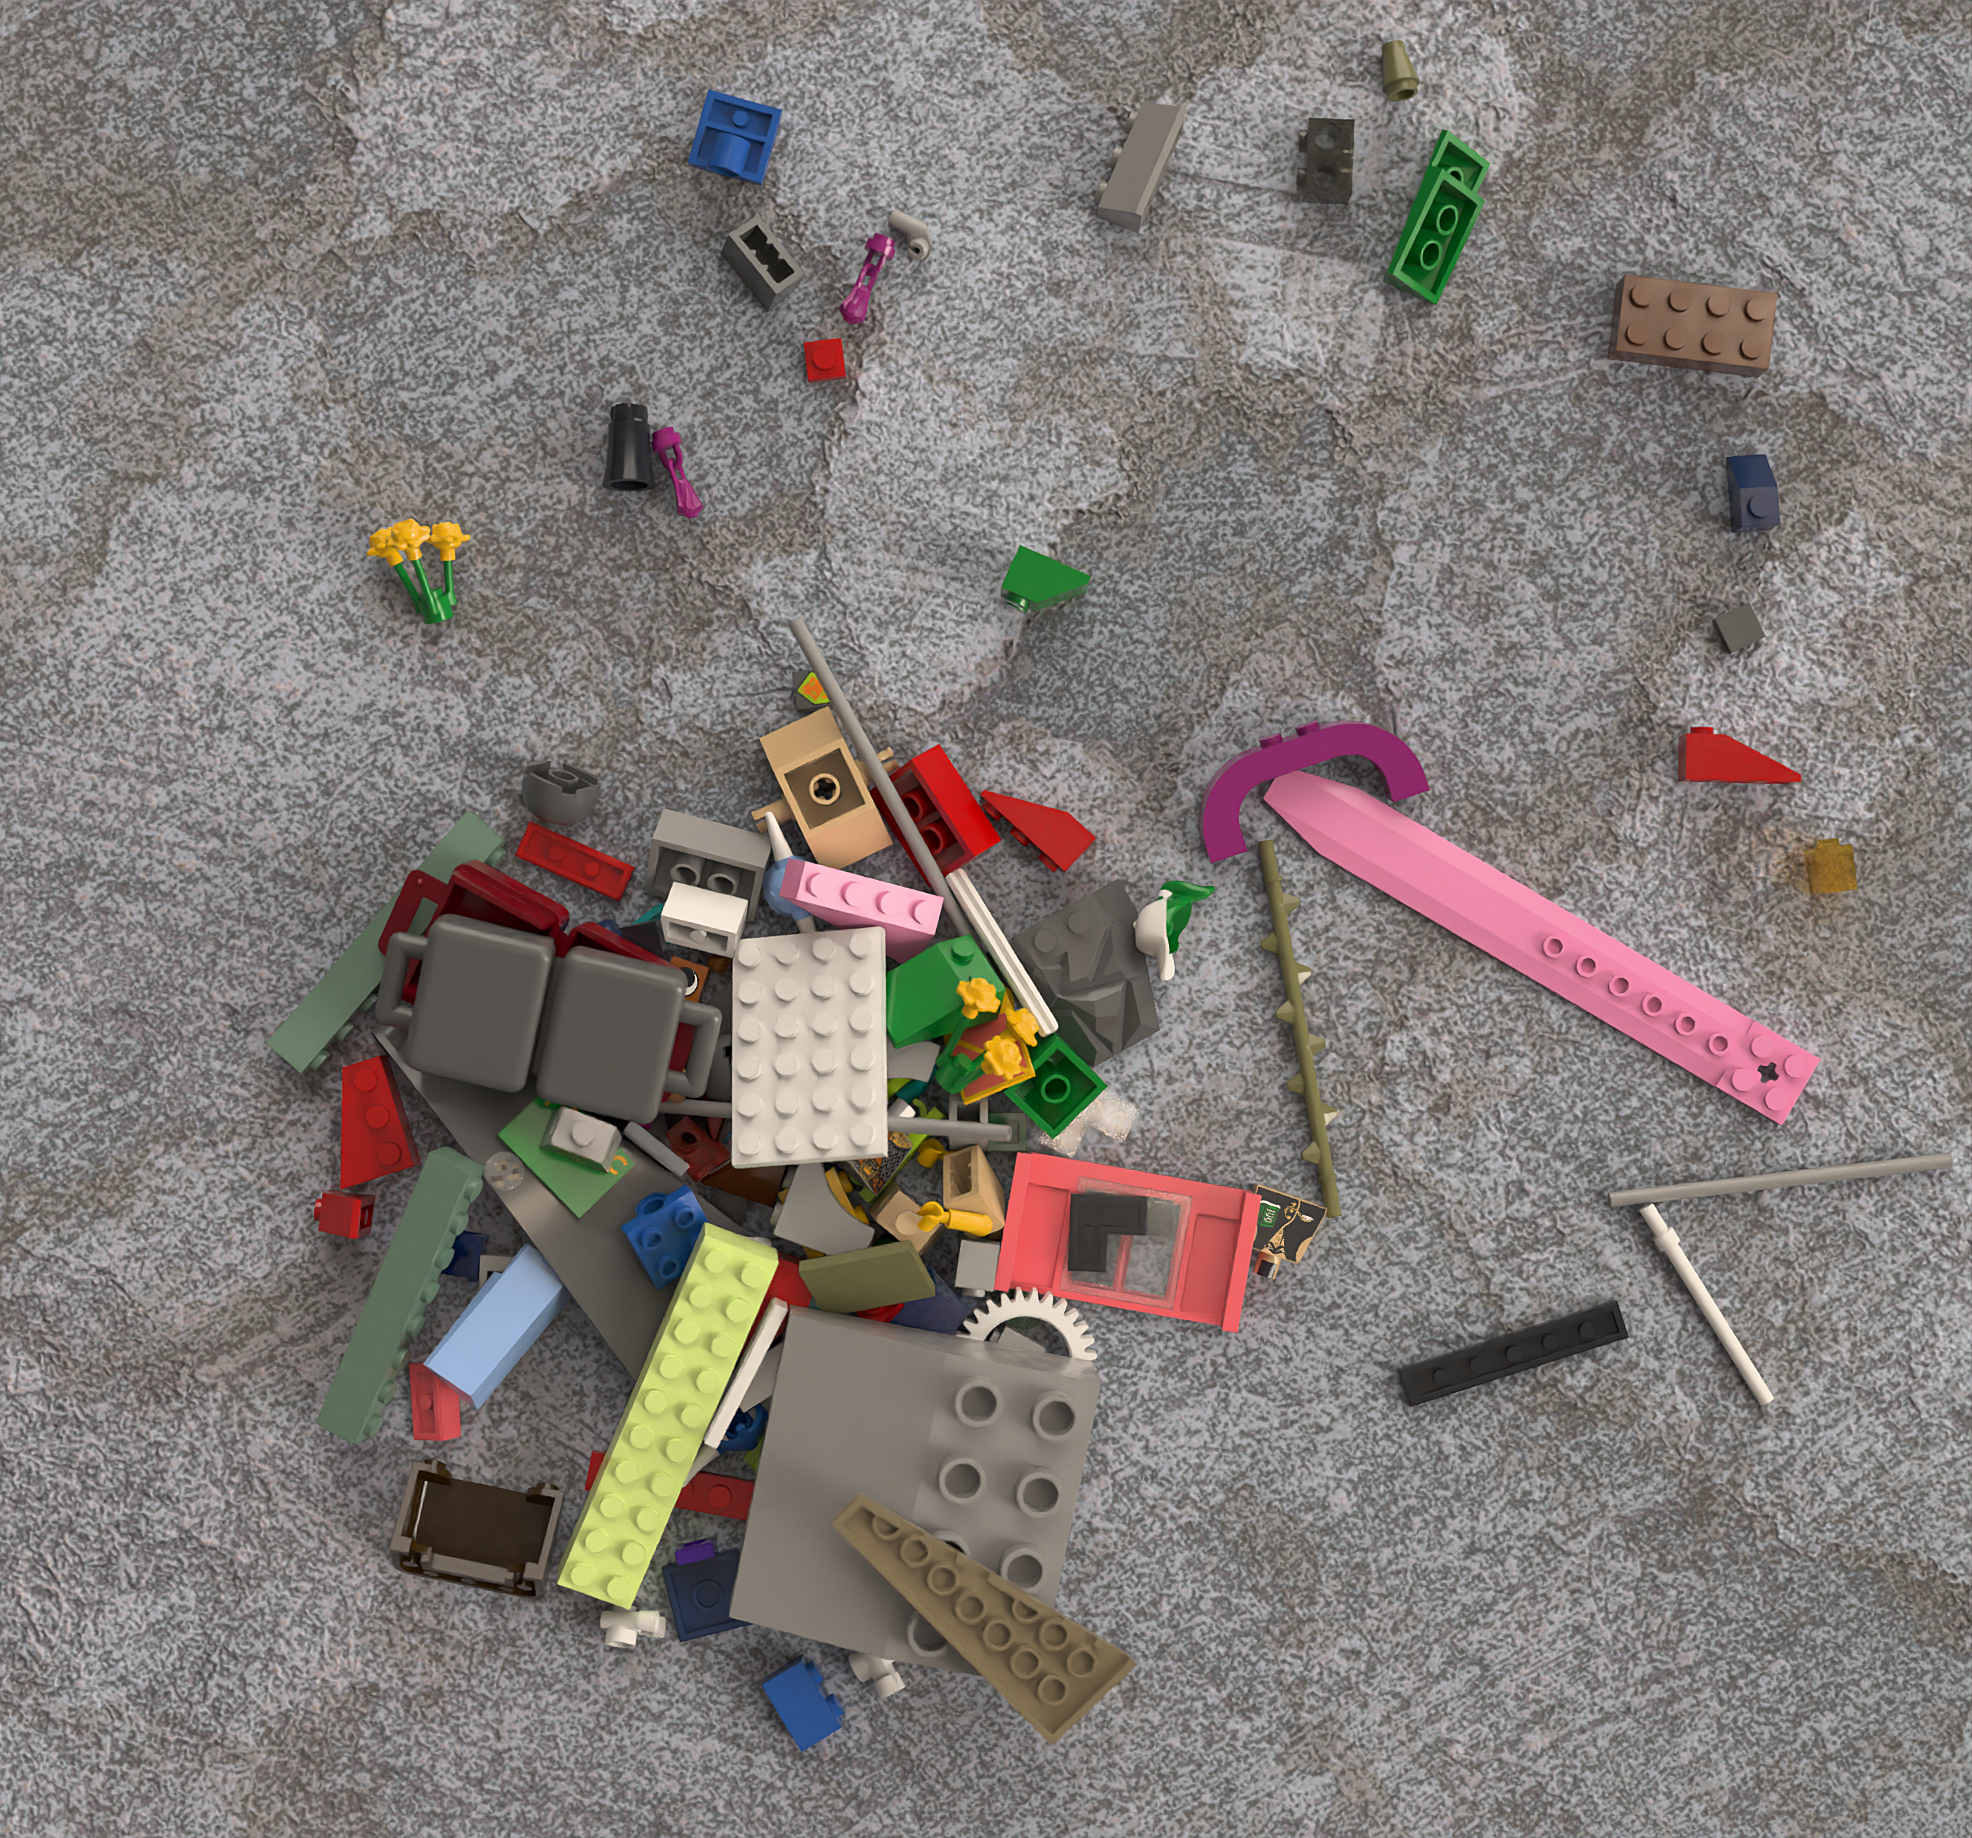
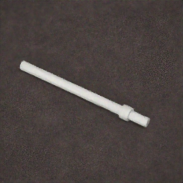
M1653 1203L1645 1205L1639 1211L1654 1234L1652 1239L1659 1251H1665L1759 1404L1761 1406L1768 1404L1774 1397L1678 1245L1680 1239L1672 1227H1667Z

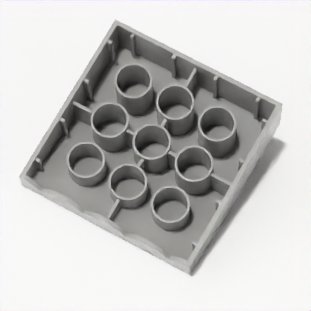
M789 1305L782 1350L777 1365L767 1424L756 1469L752 1499L746 1518L737 1573L729 1602V1617L882 1659L982 1676L831 1524V1519L861 1492L1054 1608L1101 1387V1380L1093 1362Z

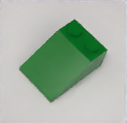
M970 934L936 943L886 973V1034L895 1049L954 1032L963 1016L961 1011L965 1005L962 997L955 991L960 981L970 982L973 978L986 979L989 984L994 985L996 989L995 997L1001 1002L996 1012L979 1011L976 1018L971 1019L966 1028L998 1019L1006 989Z

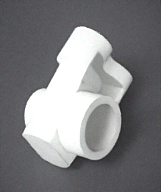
M613 1605V1611H602L600 1628L606 1632V1645L618 1648H634L637 1635L663 1638L666 1631V1619L660 1616L658 1611L640 1610L636 1612L635 1606H631L630 1610Z
M856 1651L849 1655V1662L855 1675L863 1683L872 1678L874 1681L873 1685L880 1699L905 1688L898 1671L896 1672L892 1665L893 1660L882 1659Z

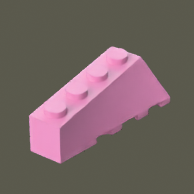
M788 858L779 893L780 897L819 919L825 920L839 930L881 926L885 930V955L894 959L899 964H903L920 954L934 937L944 900L943 897L791 858Z

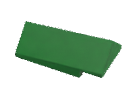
M1442 129L1436 140L1382 280L1434 305L1437 304L1485 203V200L1478 196L1477 192L1491 164L1448 130Z

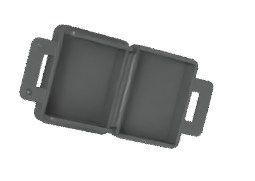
M456 914L440 916L431 926L428 938L397 932L389 940L375 1017L381 1024L409 1030L404 1060L411 1069L511 1093L518 1092L524 1087L531 1072L538 1074L536 1092L545 1101L641 1124L650 1123L656 1118L664 1091L690 1098L701 1097L706 1091L722 1015L716 1007L684 1000L688 980L685 973L679 969L583 946L572 948L566 957L562 959L555 957L556 948L554 939L551 937ZM410 958L423 961L414 1008L401 1005ZM679 1022L696 1026L686 1073L669 1069Z

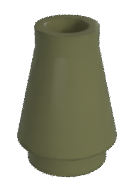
M1395 40L1382 46V91L1393 102L1405 101L1416 96L1420 80L1405 50L1404 42Z

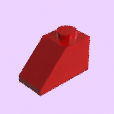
M334 1190L323 1192L322 1198H317L314 1208V1220L319 1221L318 1231L352 1239H358L370 1234L372 1231L376 1195Z

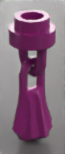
M874 233L872 238L867 239L864 249L868 251L863 268L853 289L838 308L843 316V320L850 325L864 321L877 274L882 269L885 260L892 261L896 252L893 248L895 241L882 234ZM874 255L879 257L876 266L871 263ZM865 275L871 277L867 286L862 284Z
M673 427L659 429L651 434L653 440L650 444L653 452L659 454L662 465L666 470H669L675 489L677 514L688 519L696 518L703 509V505L687 480L682 467L683 455L679 446L682 444L680 434L675 432ZM673 448L675 457L668 460L665 451ZM676 470L679 471L681 479H677L675 474Z

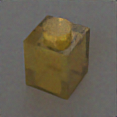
M1839 838L1816 840V848L1805 850L1810 895L1858 890L1852 844L1840 845Z

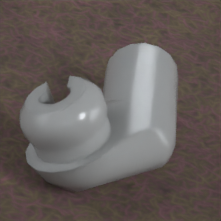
M895 208L889 219L888 226L905 234L910 257L916 260L925 259L932 250V241L927 224Z

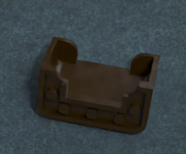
M426 1459L424 1463L413 1461L389 1548L394 1568L401 1572L527 1599H543L563 1510L565 1492L559 1491V1487L553 1484L539 1482L536 1487H530L527 1493L455 1479L451 1472L446 1470L447 1465L438 1460Z

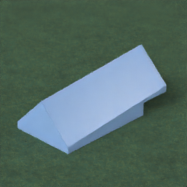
M525 1243L502 1274L495 1271L492 1273L423 1365L471 1407L478 1410L572 1296L539 1251Z

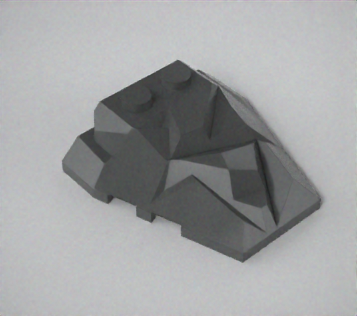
M1119 878L1007 940L1057 1021L1058 1029L1055 1032L1092 1067L1101 1064L1160 1031L1146 955L1136 947L1133 923L1137 920L1138 913ZM989 951L986 952L1001 982L1014 994Z

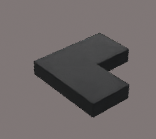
M1071 1193L1068 1271L1106 1272L1108 1234L1146 1236L1148 1196Z

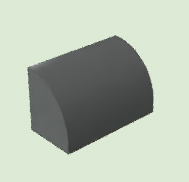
M759 215L731 232L721 251L722 256L767 312L787 298L805 276L802 269Z

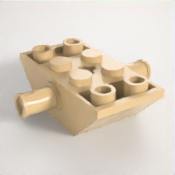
M829 706L759 738L783 790V794H781L782 799L751 812L756 822L764 819L766 812L773 813L778 825L791 819L794 822L797 821L818 865L837 870L893 845L892 839L867 789L870 787L869 782H872L873 779L863 761L859 762L858 759H853ZM890 747L877 753L881 763L895 757ZM896 759L883 764L887 774L900 768ZM821 781H826L828 785H836V789L832 791L833 797L829 800H826L823 796L816 797V792L820 790L819 783ZM766 820L757 824L761 834L768 831Z

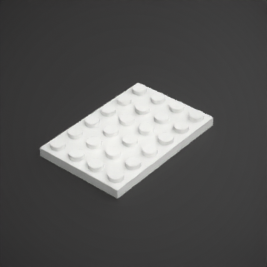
M878 926L739 939L733 958L732 1166L738 1169L888 1157L885 930Z

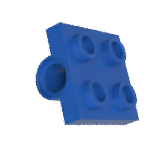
M708 89L688 159V165L762 186L783 115L782 110Z
M686 1184L668 1196L662 1192H656L644 1197L636 1206L637 1217L620 1227L648 1278L657 1290H660L683 1274L704 1222L709 1223L692 1190Z

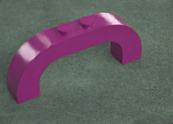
M1341 720L1318 725L1317 721H1311L1295 727L1297 732L1283 738L1281 733L1259 739V746L1243 751L1227 761L1215 773L1206 787L1200 804L1198 824L1206 858L1210 863H1214L1247 852L1239 824L1240 807L1248 792L1264 781L1338 756L1354 754L1366 757L1373 763L1380 775L1387 799L1396 802L1430 790L1423 768L1413 751L1401 739L1378 726L1362 721Z

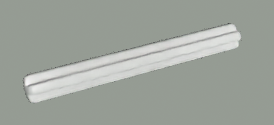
M959 868L946 876L947 884L1020 1004L1034 1016L1040 1028L1038 1030L1039 1035L1046 1037L1058 1029L1057 1021L965 871Z

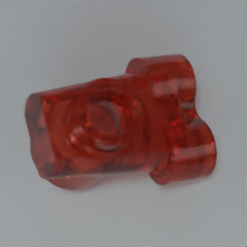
M687 1115L665 1133L670 1140L672 1151L690 1165L686 1173L695 1183L703 1179L710 1171L731 1155L720 1140L715 1143ZM684 1132L692 1133L696 1137V1141L688 1144L683 1140L682 1134Z

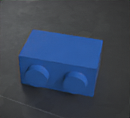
M804 1654L764 1677L761 1685L801 1752L839 1730L843 1721L841 1715L845 1713L834 1693L828 1695L821 1682L825 1679L816 1662L812 1660L808 1663Z

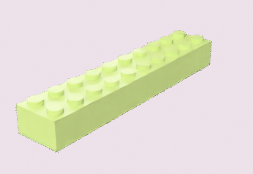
M704 1222L558 1565L557 1584L630 1610L779 1264L777 1249Z

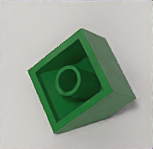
M1019 545L1002 583L1001 597L1005 598L1006 606L1025 614L1027 609L1036 612L1085 593L1091 576Z
M1037 1031L1034 1034L1037 1045L1033 1047L1026 1044L1036 1076L1003 1089L1002 1092L1054 1140L1108 1085L1056 1032L1046 1037H1041Z

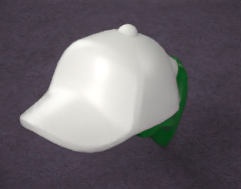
M1176 880L1166 882L1160 889L1157 901L1147 905L1133 923L1136 947L1144 954L1157 959L1161 980H1169L1174 975L1175 965L1172 953L1178 951V938L1190 919L1192 903L1208 898L1214 892V886H1200Z

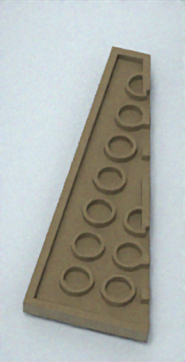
M861 1492L831 1519V1524L1051 1745L1058 1741L1137 1665L1135 1659L1127 1652Z

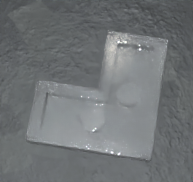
M1104 1090L1054 1140L1046 1132L1042 1131L1038 1142L1072 1159L1090 1125L1123 1143L1141 1109Z

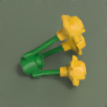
M407 519L395 523L393 528H382L369 537L370 549L367 550L366 555L367 557L376 555L378 558H385L390 568H395L413 601L416 613L422 614L424 624H433L447 620L454 616L451 606L458 603L454 593L452 560H456L455 549L461 543L470 540V535L462 534L459 524H452L451 522H440L438 525H432V535H430L429 526H419L415 520ZM423 541L432 544V546L440 550V561H444V593L441 587L430 588L420 560L422 553L419 546ZM399 551H405L407 560L412 561L422 592L419 594L401 563L404 560Z
M973 978L970 982L960 981L955 991L962 997L965 1003L961 1011L963 1016L945 1049L935 1061L939 1066L935 1071L936 1080L943 1089L952 1094L960 1093L968 1084L984 1074L990 1075L994 1073L996 1076L1002 1075L1007 1081L1012 1079L1013 1075L1020 1074L1021 1071L1018 1064L1021 1062L1022 1057L1019 1054V1048L1014 1042L1017 1040L1035 1047L1037 1041L1034 1038V1034L1040 1029L1034 1016L1027 1009L1022 1008L1014 1011L1013 1009L1005 1008L1007 1028L999 1036L996 1035L992 1037L991 1041L984 1043L985 1051L974 1060H971L963 1053H959L957 1056L951 1055L969 1021L975 1019L979 1011L996 1012L1001 1003L995 997L996 989L994 985L989 984L986 979Z

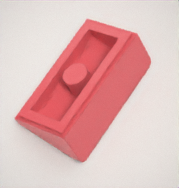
M424 1362L410 1363L409 1374L414 1440L445 1441L460 1437L459 1395L423 1365Z

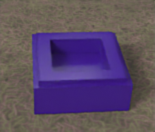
M712 1536L679 1544L675 1551L677 1565L716 1557L718 1552L716 1538Z

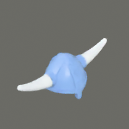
M766 812L765 818L775 861L765 875L763 883L764 897L769 906L778 914L793 918L801 934L817 932L814 916L811 913L779 896L788 858L810 863L814 862L808 858L792 854L773 813Z

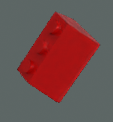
M940 744L914 757L889 776L944 878L1001 841L998 833ZM877 786L869 791L875 805L928 887H932Z

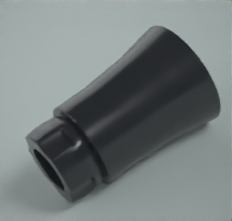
M616 404L610 410L611 423L608 424L607 459L602 486L610 490L623 492L651 490L656 487L652 467L648 409L646 406L639 404Z

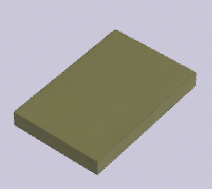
M911 1240L799 1261V1274L822 1311L845 1314L935 1296V1284Z

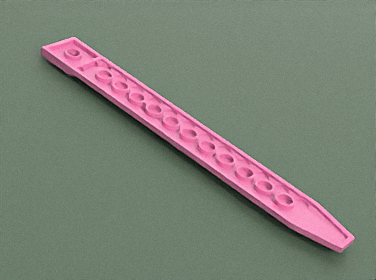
M1297 770L1274 778L1263 797V800L1322 857L1778 1125H1783L1821 1060L1359 788ZM1769 1063H1772L1774 1065L1773 1072L1776 1076L1774 1080L1768 1079L1765 1083H1762L1760 1081L1762 1074L1757 1071L1760 1065L1768 1066Z

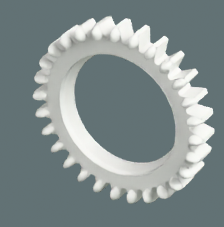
M1016 1287L1014 1299H1010L1005 1291H1000V1303L998 1304L990 1296L985 1297L988 1310L984 1311L975 1305L972 1309L977 1320L966 1317L962 1319L963 1325L969 1332H955V1336L984 1341L993 1328L1008 1319L1023 1316L1034 1317L1048 1322L1060 1332L1068 1346L1070 1357L1088 1361L1097 1358L1095 1350L1085 1349L1094 1343L1092 1335H1082L1089 1328L1086 1321L1074 1323L1079 1316L1078 1310L1073 1308L1064 1313L1067 1306V1301L1064 1298L1060 1299L1055 1305H1052L1053 1294L1050 1291H1047L1044 1297L1038 1300V1291L1035 1287H1032L1028 1298L1023 1297L1020 1287Z

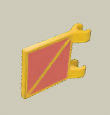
M1005 987L1006 991L998 1019L966 1028L951 1055L957 1056L959 1053H963L971 1060H974L985 1051V1042L991 1041L992 1037L996 1035L999 1036L1007 1028L1004 1009L1009 1008L1015 1011L1013 995L1008 987ZM953 1033L943 1035L946 1045ZM1017 1040L1014 1042L1019 1048V1054L1022 1057L1021 1062L1018 1064L1021 1071L1020 1074L1013 1075L1009 1081L1005 1080L1002 1075L996 1076L994 1073L990 1075L984 1074L968 1084L960 1092L963 1103L968 1105L1036 1076L1026 1043Z

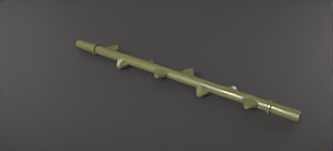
M1273 839L1258 842L1264 874L1262 882L1266 885L1274 931L1260 943L1262 949L1279 955L1287 1001L1275 1011V1017L1291 1023L1300 1072L1286 1084L1288 1090L1305 1096L1313 1140L1301 1152V1158L1316 1164L1318 1167L1319 1177H1317V1181L1321 1183L1324 1205L1327 1208V1218L1342 1216L1335 1180L1337 1174H1334L1326 1125L1338 1113L1337 1108L1321 1103L1313 1056L1326 1046V1040L1308 1033L1300 984L1312 972L1310 967L1295 962L1287 915L1300 905V899L1282 892L1280 880L1283 879L1282 876H1279Z

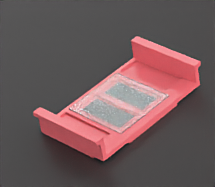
M1025 1151V1153L1017 1152L994 1290L1009 1292V1288L1016 1289V1287H1020L1022 1291L1030 1292L1032 1287H1035L1039 1294L1045 1295L1047 1291H1050L1055 1297L1221 1326L1223 1331L1237 1333L1262 1196L1253 1194L1249 1190L1030 1151ZM1071 1193L1148 1196L1146 1236L1108 1234L1106 1272L1068 1271Z

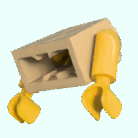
M930 1138L926 1140L918 1150L920 1154L917 1156V1161L927 1168L933 1167L938 1159L943 1161V1206L947 1212H944L937 1202L929 1201L916 1212V1215L923 1216L917 1223V1227L924 1232H930L938 1223H943L948 1229L963 1231L971 1239L985 1235L992 1240L1002 1237L1005 1226V1194L979 1144L959 1151H946L937 1139Z

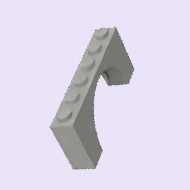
M886 1034L887 1079L909 1078L929 1083L941 1046L925 1040L895 1049ZM823 1162L798 1164V1167L791 1165L783 1184L784 1188L789 1189L785 1203L777 1202L770 1220V1224L776 1226L773 1235L828 1255L869 1248L876 1228L860 1221L841 1205L829 1186Z

